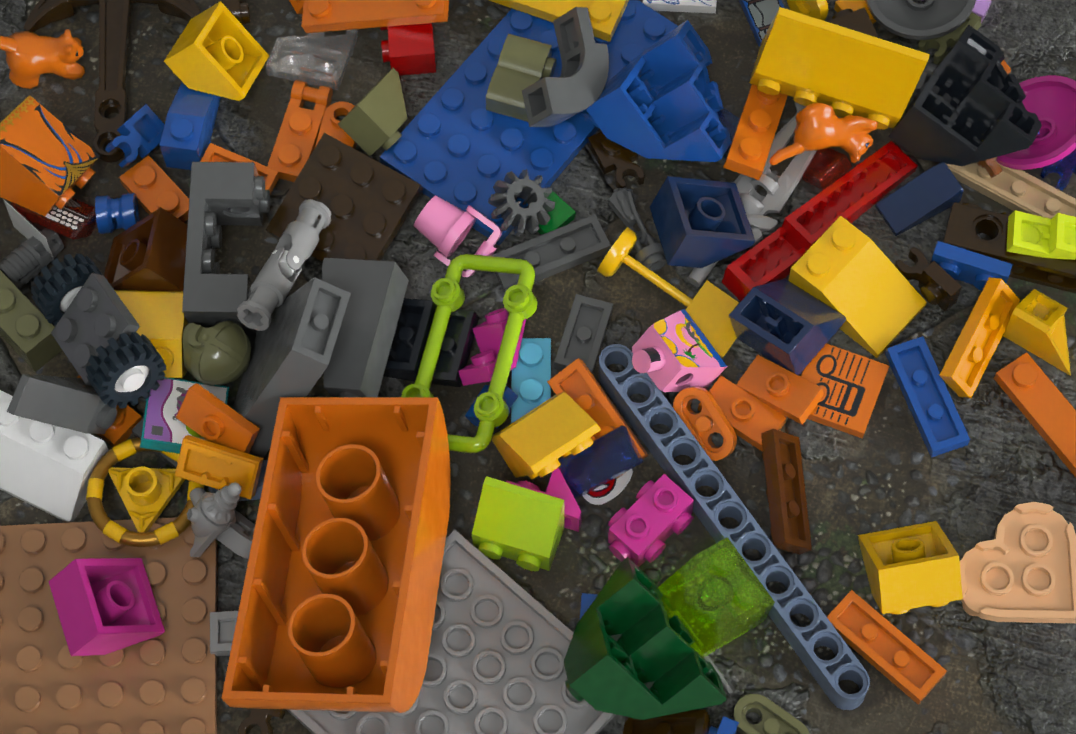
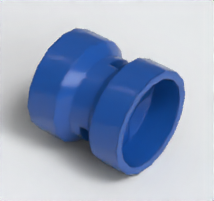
M135 193L122 194L120 198L112 199L109 195L96 196L95 214L99 233H112L117 228L127 230L140 221L138 201Z

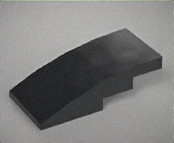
M404 298L384 377L416 381L437 307L432 300ZM458 309L451 312L431 384L461 387L462 381L458 371L467 365L475 336L472 328L476 327L479 321V316L474 310Z

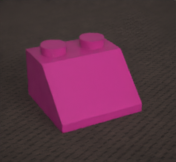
M142 558L74 559L48 581L71 656L106 655L160 636L165 632Z

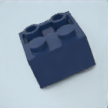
M786 279L753 287L729 314L737 339L772 362L797 375L805 369L846 321L844 315Z

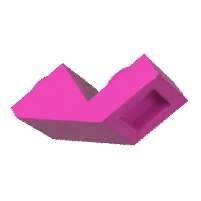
M505 308L487 313L485 315L486 321L472 328L481 353L471 357L472 364L458 371L463 386L491 381L509 315ZM526 319L522 324L510 370L514 369L517 364Z

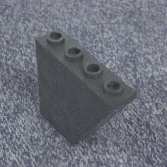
M314 277L288 296L281 306L274 309L271 314V324L266 330L257 331L251 349L249 367L243 374L232 409L260 428L249 454L263 458L270 449L280 397H306L328 367L351 295L350 292Z

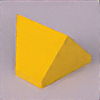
M1033 289L1015 307L1003 337L1071 376L1064 317L1068 308L1038 290Z

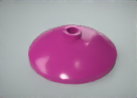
M1056 75L1031 78L1019 83L1026 95L1022 103L1028 112L1037 115L1042 126L1029 148L997 157L996 161L1000 165L1011 169L1028 170L1045 167L1060 161L1076 149V81Z

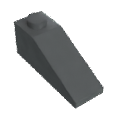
M22 374L7 409V412L12 415L87 434H105L117 416L116 407L112 408L108 404H104L91 385H86L82 378Z

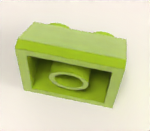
M486 476L472 531L473 546L487 558L500 559L502 556L515 560L518 566L526 570L539 571L541 568L550 571L565 528L564 500Z

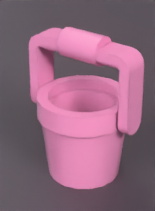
M436 195L426 204L413 225L438 248L434 256L447 266L452 261L449 257L467 237L477 219L494 231L487 241H483L474 255H493L497 249L494 245L502 235V230L497 224L469 205L465 212ZM463 270L462 277H471L477 270Z

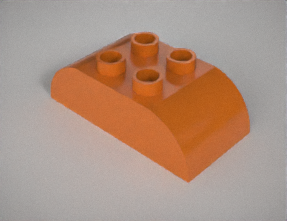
M280 397L221 697L227 705L233 708L404 713L413 706L422 687L427 668L450 513L451 468L449 442L445 418L438 397Z

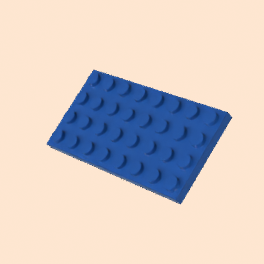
M629 0L611 42L594 37L595 43L607 44L609 72L606 83L623 67L678 27V25L639 0ZM511 9L406 126L401 132L402 136L379 157L381 164L420 184L423 188L422 193L430 199L436 195L465 212L470 205L500 228L504 220L503 218L491 219V213L497 207L490 205L488 202L491 194L496 193L493 186L497 180L505 182L504 177L510 171L519 177L521 171L527 169L530 180H534L536 176L542 175L543 180L539 186L541 188L550 187L587 144L588 137L593 136L600 129L591 122L586 109L557 125L549 127H529V122L486 110L487 90L508 34L552 45V58L557 59L553 77H560L562 61L553 22L515 9ZM517 197V199L515 200L516 203L518 201H521L519 206L522 208H526L528 206L527 203L524 205L522 204L525 201L522 198ZM479 219L476 220L473 226L475 230L487 238L494 231ZM510 225L506 231H502L501 237L496 242L497 245L504 241L514 229V226Z

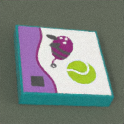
M164 377V380H157L160 385L156 391L153 389L148 391L151 396L146 399L140 448L180 454L182 440L185 436L190 435L206 440L176 418L188 389L198 383L227 404L229 387L205 385L200 382Z

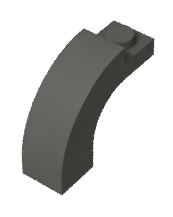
M575 7L553 21L562 61L560 77H544L522 90L529 127H549L571 118L591 106L599 98L605 87L609 72L607 44L595 43L588 8Z

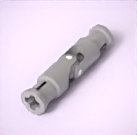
M313 199L304 200L299 206L298 217L286 227L275 251L272 252L252 283L251 295L247 301H243L237 308V317L246 327L263 331L270 326L271 314L276 307L283 304L302 270V264L305 259L312 255L319 242V233L322 229L329 226L331 222V211L322 202Z

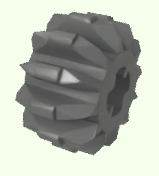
M527 169L522 170L519 177L510 171L504 177L505 182L497 180L493 186L496 193L491 194L488 202L497 208L491 213V219L503 218L501 230L506 231L512 225L514 226L516 237L521 236L525 228L530 234H535L539 230V224L546 225L551 218L547 212H551L555 208V202L547 199L552 193V187L541 188L539 185L543 180L542 175H538L534 180H530ZM517 197L522 198L525 200L522 204L524 205L527 203L528 206L526 208H522L519 206L521 201H518L516 203L515 200L517 199Z

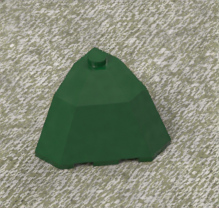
M628 557L624 559L576 625L564 659L568 679L565 681L569 692L578 701L583 699L587 701L597 711L640 720L721 705L727 700L720 676L712 664L707 662L691 647L696 641L677 615L669 618L666 614L661 598L663 594L656 584Z

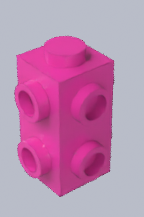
M665 474L656 482L648 481L637 493V501L628 510L624 507L621 508L609 521V549L621 562L627 557L638 567L646 560L649 563L653 562L665 549L666 544L664 542L674 532L677 535L681 534L692 522L694 517L691 514L694 499Z

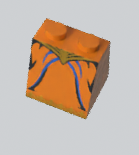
M29 95L0 122V197L43 216H46L55 206L62 210L76 194L72 189L75 186L80 189L84 188L96 174L91 167L100 155Z

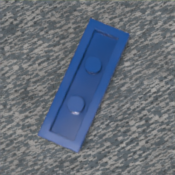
M922 336L887 348L885 356L931 458L967 446L970 438L943 379L939 376L940 372L924 337Z

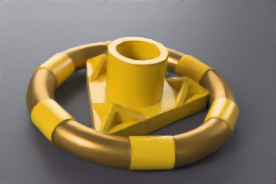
M137 437L112 447L101 457L88 479L86 500L91 518L104 535L126 546L153 547L178 537L191 525V521L187 519V512L194 506L189 495L195 488L204 489V485L188 480L187 503L181 514L173 522L148 532L186 479L175 476L176 469L148 468L145 466L136 468L113 467L117 462L143 451L160 452L178 463V453L140 448L141 437ZM108 473L138 532L129 531L112 521L105 512L102 497L104 480Z

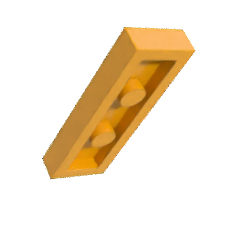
M988 278L939 375L959 397L972 398L1006 330L1010 317L1020 302V299L1001 278Z

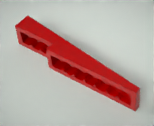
M890 141L785 217L782 227L726 267L721 283L741 302L753 287L786 278L790 274L791 267L840 216L853 223L914 173L918 165L895 143Z

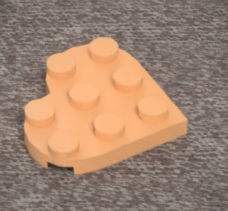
M1039 502L1018 504L1012 511L1005 514L997 525L994 539L977 543L960 560L963 596L961 602L964 611L971 616H978L981 619L994 622L1076 624V534L1072 523L1068 524L1062 515L1053 511V506Z

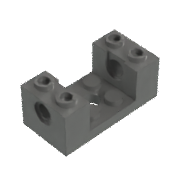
M192 162L182 312L188 323H195L202 327L210 328L229 320L237 323L247 335L256 336L257 330L246 327L237 317V308L243 301H247L251 295V280L248 274H220L219 262H214L215 249H221L222 246L221 225L262 226L263 213H269L270 192L265 190L264 176H259L254 162Z

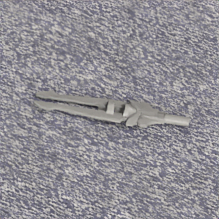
M796 102L794 103L797 109L795 116L774 136L760 180L740 174L733 182L736 183L755 238L753 245H756L763 238L761 232L770 231L778 224L777 220L765 215L768 213H780L817 150L804 151L796 155L781 176L775 175L770 170L772 166L769 162L770 158L777 150L786 147L792 139L797 125L795 117L797 113L806 107ZM757 185L762 186L767 191V195L762 196L758 194L755 187ZM717 262L704 268L694 267L687 280L694 286L700 287Z

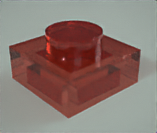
M832 148L821 149L815 153L802 176V180L824 190L846 173L852 165L846 155Z

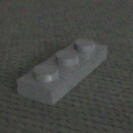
M593 214L491 256L528 261L535 270V283L607 254L611 249V244L596 214ZM495 272L504 293L509 287L517 285L519 274Z

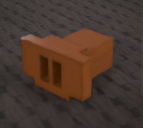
M997 157L977 163L978 166L985 167L991 178L1003 171L996 161Z

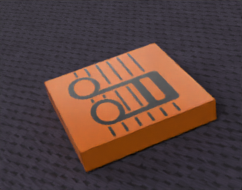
M826 343L801 374V377L822 387L824 391L823 397L807 419L863 439L889 365Z

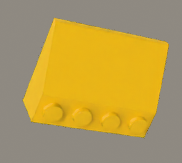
M779 7L761 42L749 83L757 85L759 91L769 95L782 93L794 97L793 100L796 103L804 106L815 102L833 107L834 113L838 117L844 118L847 115L868 118L878 123L877 129L884 130L888 129V127L894 128L901 119L927 65L930 54Z

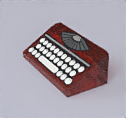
M72 198L62 210L55 206L46 216L14 202L10 204L24 218L73 240L91 236L96 223L95 207L75 198Z

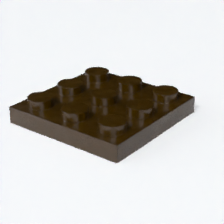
M324 133L265 230L270 235L280 239L288 224L295 221L298 217L300 204L304 200L313 199L322 202L331 211V222L329 226L322 229L319 233V242L310 257L323 263L324 258L381 261L423 188L417 182Z

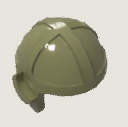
M227 320L210 328L189 323L184 328L182 335L184 367L197 381L205 385H224L237 380L246 372L249 367L251 345L247 334L237 323Z

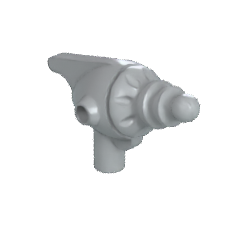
M234 482L229 484V486H224L216 493L205 492L203 488H195L190 492L189 496L194 507L188 510L187 519L191 521V528L195 535L194 544L190 550L191 557H200L218 535L235 523V508L241 493V486L238 483Z

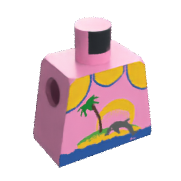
M685 309L652 324L632 346V364L634 369L639 373H647L657 388L663 392H680L683 389L694 386L707 389L727 367Z

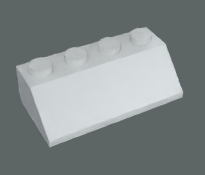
M0 390V490L67 523L74 522L87 501L88 479L93 468L101 457L109 451L105 441L91 434L12 415L7 412L13 396Z

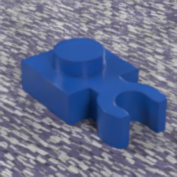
M145 104L117 129L121 135L108 143L105 150L109 153L116 147L122 149L125 158L118 165L124 168L133 162L138 154L141 158L145 157L161 142L165 124Z

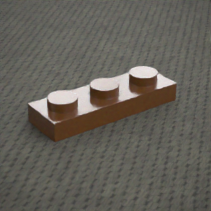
M771 429L761 433L762 457L767 484L766 495L771 521L770 532L773 545L776 548L800 555L812 550L800 440L797 436Z

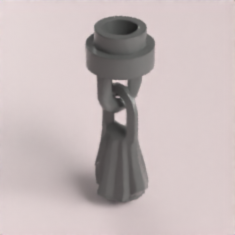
M627 188L615 189L608 199L609 206L626 227L635 232L633 226L637 223L641 230L635 232L637 234V242L634 247L638 252L635 255V259L651 271H658L667 263L661 243H656L653 237L647 233L636 208L633 190ZM647 240L649 245L643 248L641 244H644Z

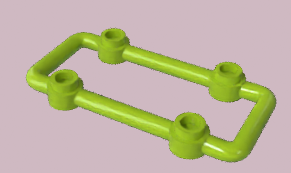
M462 254L450 262L445 278L437 280L432 286L431 298L437 307L415 384L408 385L403 390L401 397H434L429 389L451 312L458 310L465 301V293L459 285L463 270L519 274L517 285L509 287L503 297V305L509 315L488 392L479 395L474 404L475 416L480 421L476 436L467 437L448 434L449 451L478 453L490 444L494 428L503 424L508 417L509 408L503 399L523 321L535 313L538 303L532 292L535 270L528 261L516 258Z

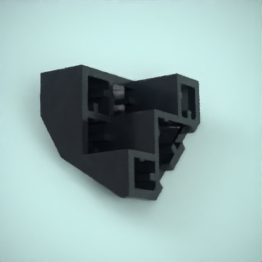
M968 25L921 87L888 137L894 140L902 150L912 153L918 159L965 166L1029 148L1034 142L1042 124L1037 115L1028 112L1022 103L1026 95L1015 75H1007L1001 62L1005 59V56L1000 47Z

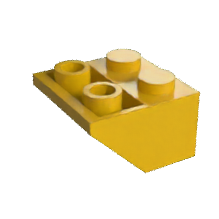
M562 392L549 398L494 434L491 440L515 478L529 476L530 479H534L537 476L541 478L557 469L561 465L558 460L561 456L563 458L570 454L574 456L590 447L594 443L591 436L601 429L566 392Z

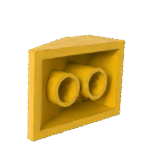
M842 216L825 231L790 270L788 281L844 315L846 321L839 329L876 358L885 351L927 304L924 298L879 247Z

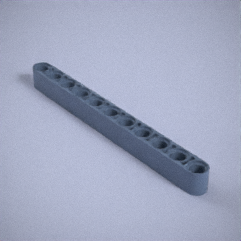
M612 344L605 347L599 356V381L666 475L694 499L693 512L830 701L842 710L858 708L863 703L870 686V677L865 668L663 393L657 388L647 373H639L634 369L632 351L621 344ZM611 364H621L626 369L621 372H612L607 367ZM633 394H642L648 399L643 403H635L629 397ZM656 424H664L670 428V431L665 434H658L651 427ZM678 455H687L693 462L688 465H680L674 461V458ZM701 486H709L716 491V494L711 497H704L696 489ZM731 517L738 521L739 526L734 529H727L719 521L722 518ZM748 549H755L762 554L763 558L758 561H750L744 557L743 552ZM771 581H778L787 590L784 593L775 594L767 589L766 584ZM794 614L806 615L811 624L806 627L796 626L791 622L790 616ZM820 646L828 647L833 651L835 658L822 660L816 656L814 649ZM842 680L854 681L859 687V692L847 694L840 689L838 683Z

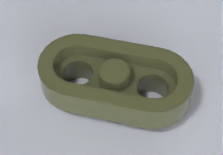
M745 695L735 705L733 720L739 722L737 731L740 734H809L807 727L801 721L763 695ZM751 712L757 713L761 721L758 724H751L747 721L746 715Z

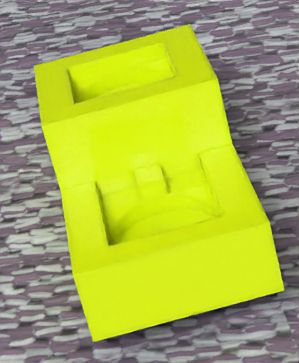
M1015 210L1008 216L1006 251L1034 257L1076 260V217L1057 213L1050 219Z

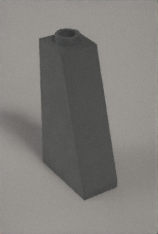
M324 258L322 263V280L351 293L329 365L324 371V388L332 397H378L409 280L394 261Z

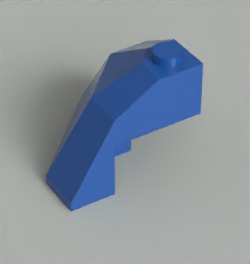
M688 20L623 67L605 84L599 98L586 109L594 126L601 129L607 139L648 159L717 162L722 159L732 142L729 129L724 127L719 120L718 111L723 109L718 84L714 81L710 82L707 66L712 64L710 51Z

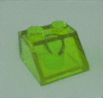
M728 537L693 556L658 587L663 594L661 598L666 614L669 618H672L674 615L679 617L696 641L691 647L703 658L763 623L775 604V601Z

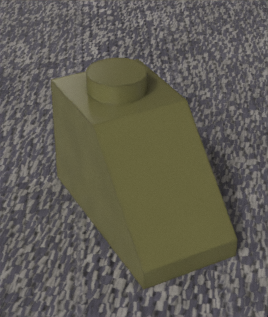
M392 68L338 123L369 156L381 146L387 151L402 136L398 129L408 117L399 73Z

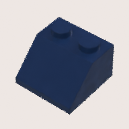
M667 176L650 205L652 217L668 265L704 268L747 249L755 243V238L736 183Z

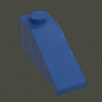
M181 82L167 113L160 142V149L166 167L191 170L192 162L201 161L211 141L221 99L220 96L189 89Z

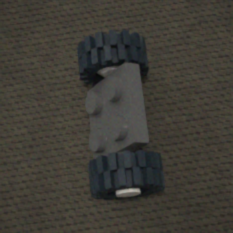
M71 254L64 255L63 262H60L58 258L51 261L54 265L52 268L49 269L47 266H44L41 269L44 276H36L34 279V283L37 286L31 287L32 298L47 321L55 326L51 334L85 384L91 385L104 404H108L112 408H115L116 405L119 408H126L128 402L134 406L139 403V397L143 396L144 399H147L151 396L148 391L150 389L156 391L160 386L157 380H164L165 374L163 371L166 370L164 360L145 335L142 334L140 336L136 333L140 327L91 258L88 256L84 258L82 254H76L73 259Z

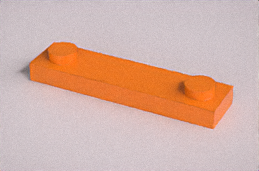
M304 0L301 26L306 33L448 22L449 0Z
M1026 352L996 372L994 380L1076 477V410Z

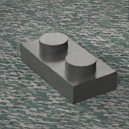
M579 294L575 295L554 361V369L562 371L579 358L584 361L591 373H594L612 316L613 303Z

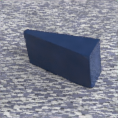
M941 162L878 202L875 207L894 235L897 236L952 207L953 202L960 203L963 188L945 162Z

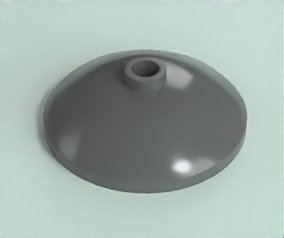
M866 0V4L874 19L889 32L903 38L928 40L942 37L959 28L972 13L976 0H924V4H917L914 0Z

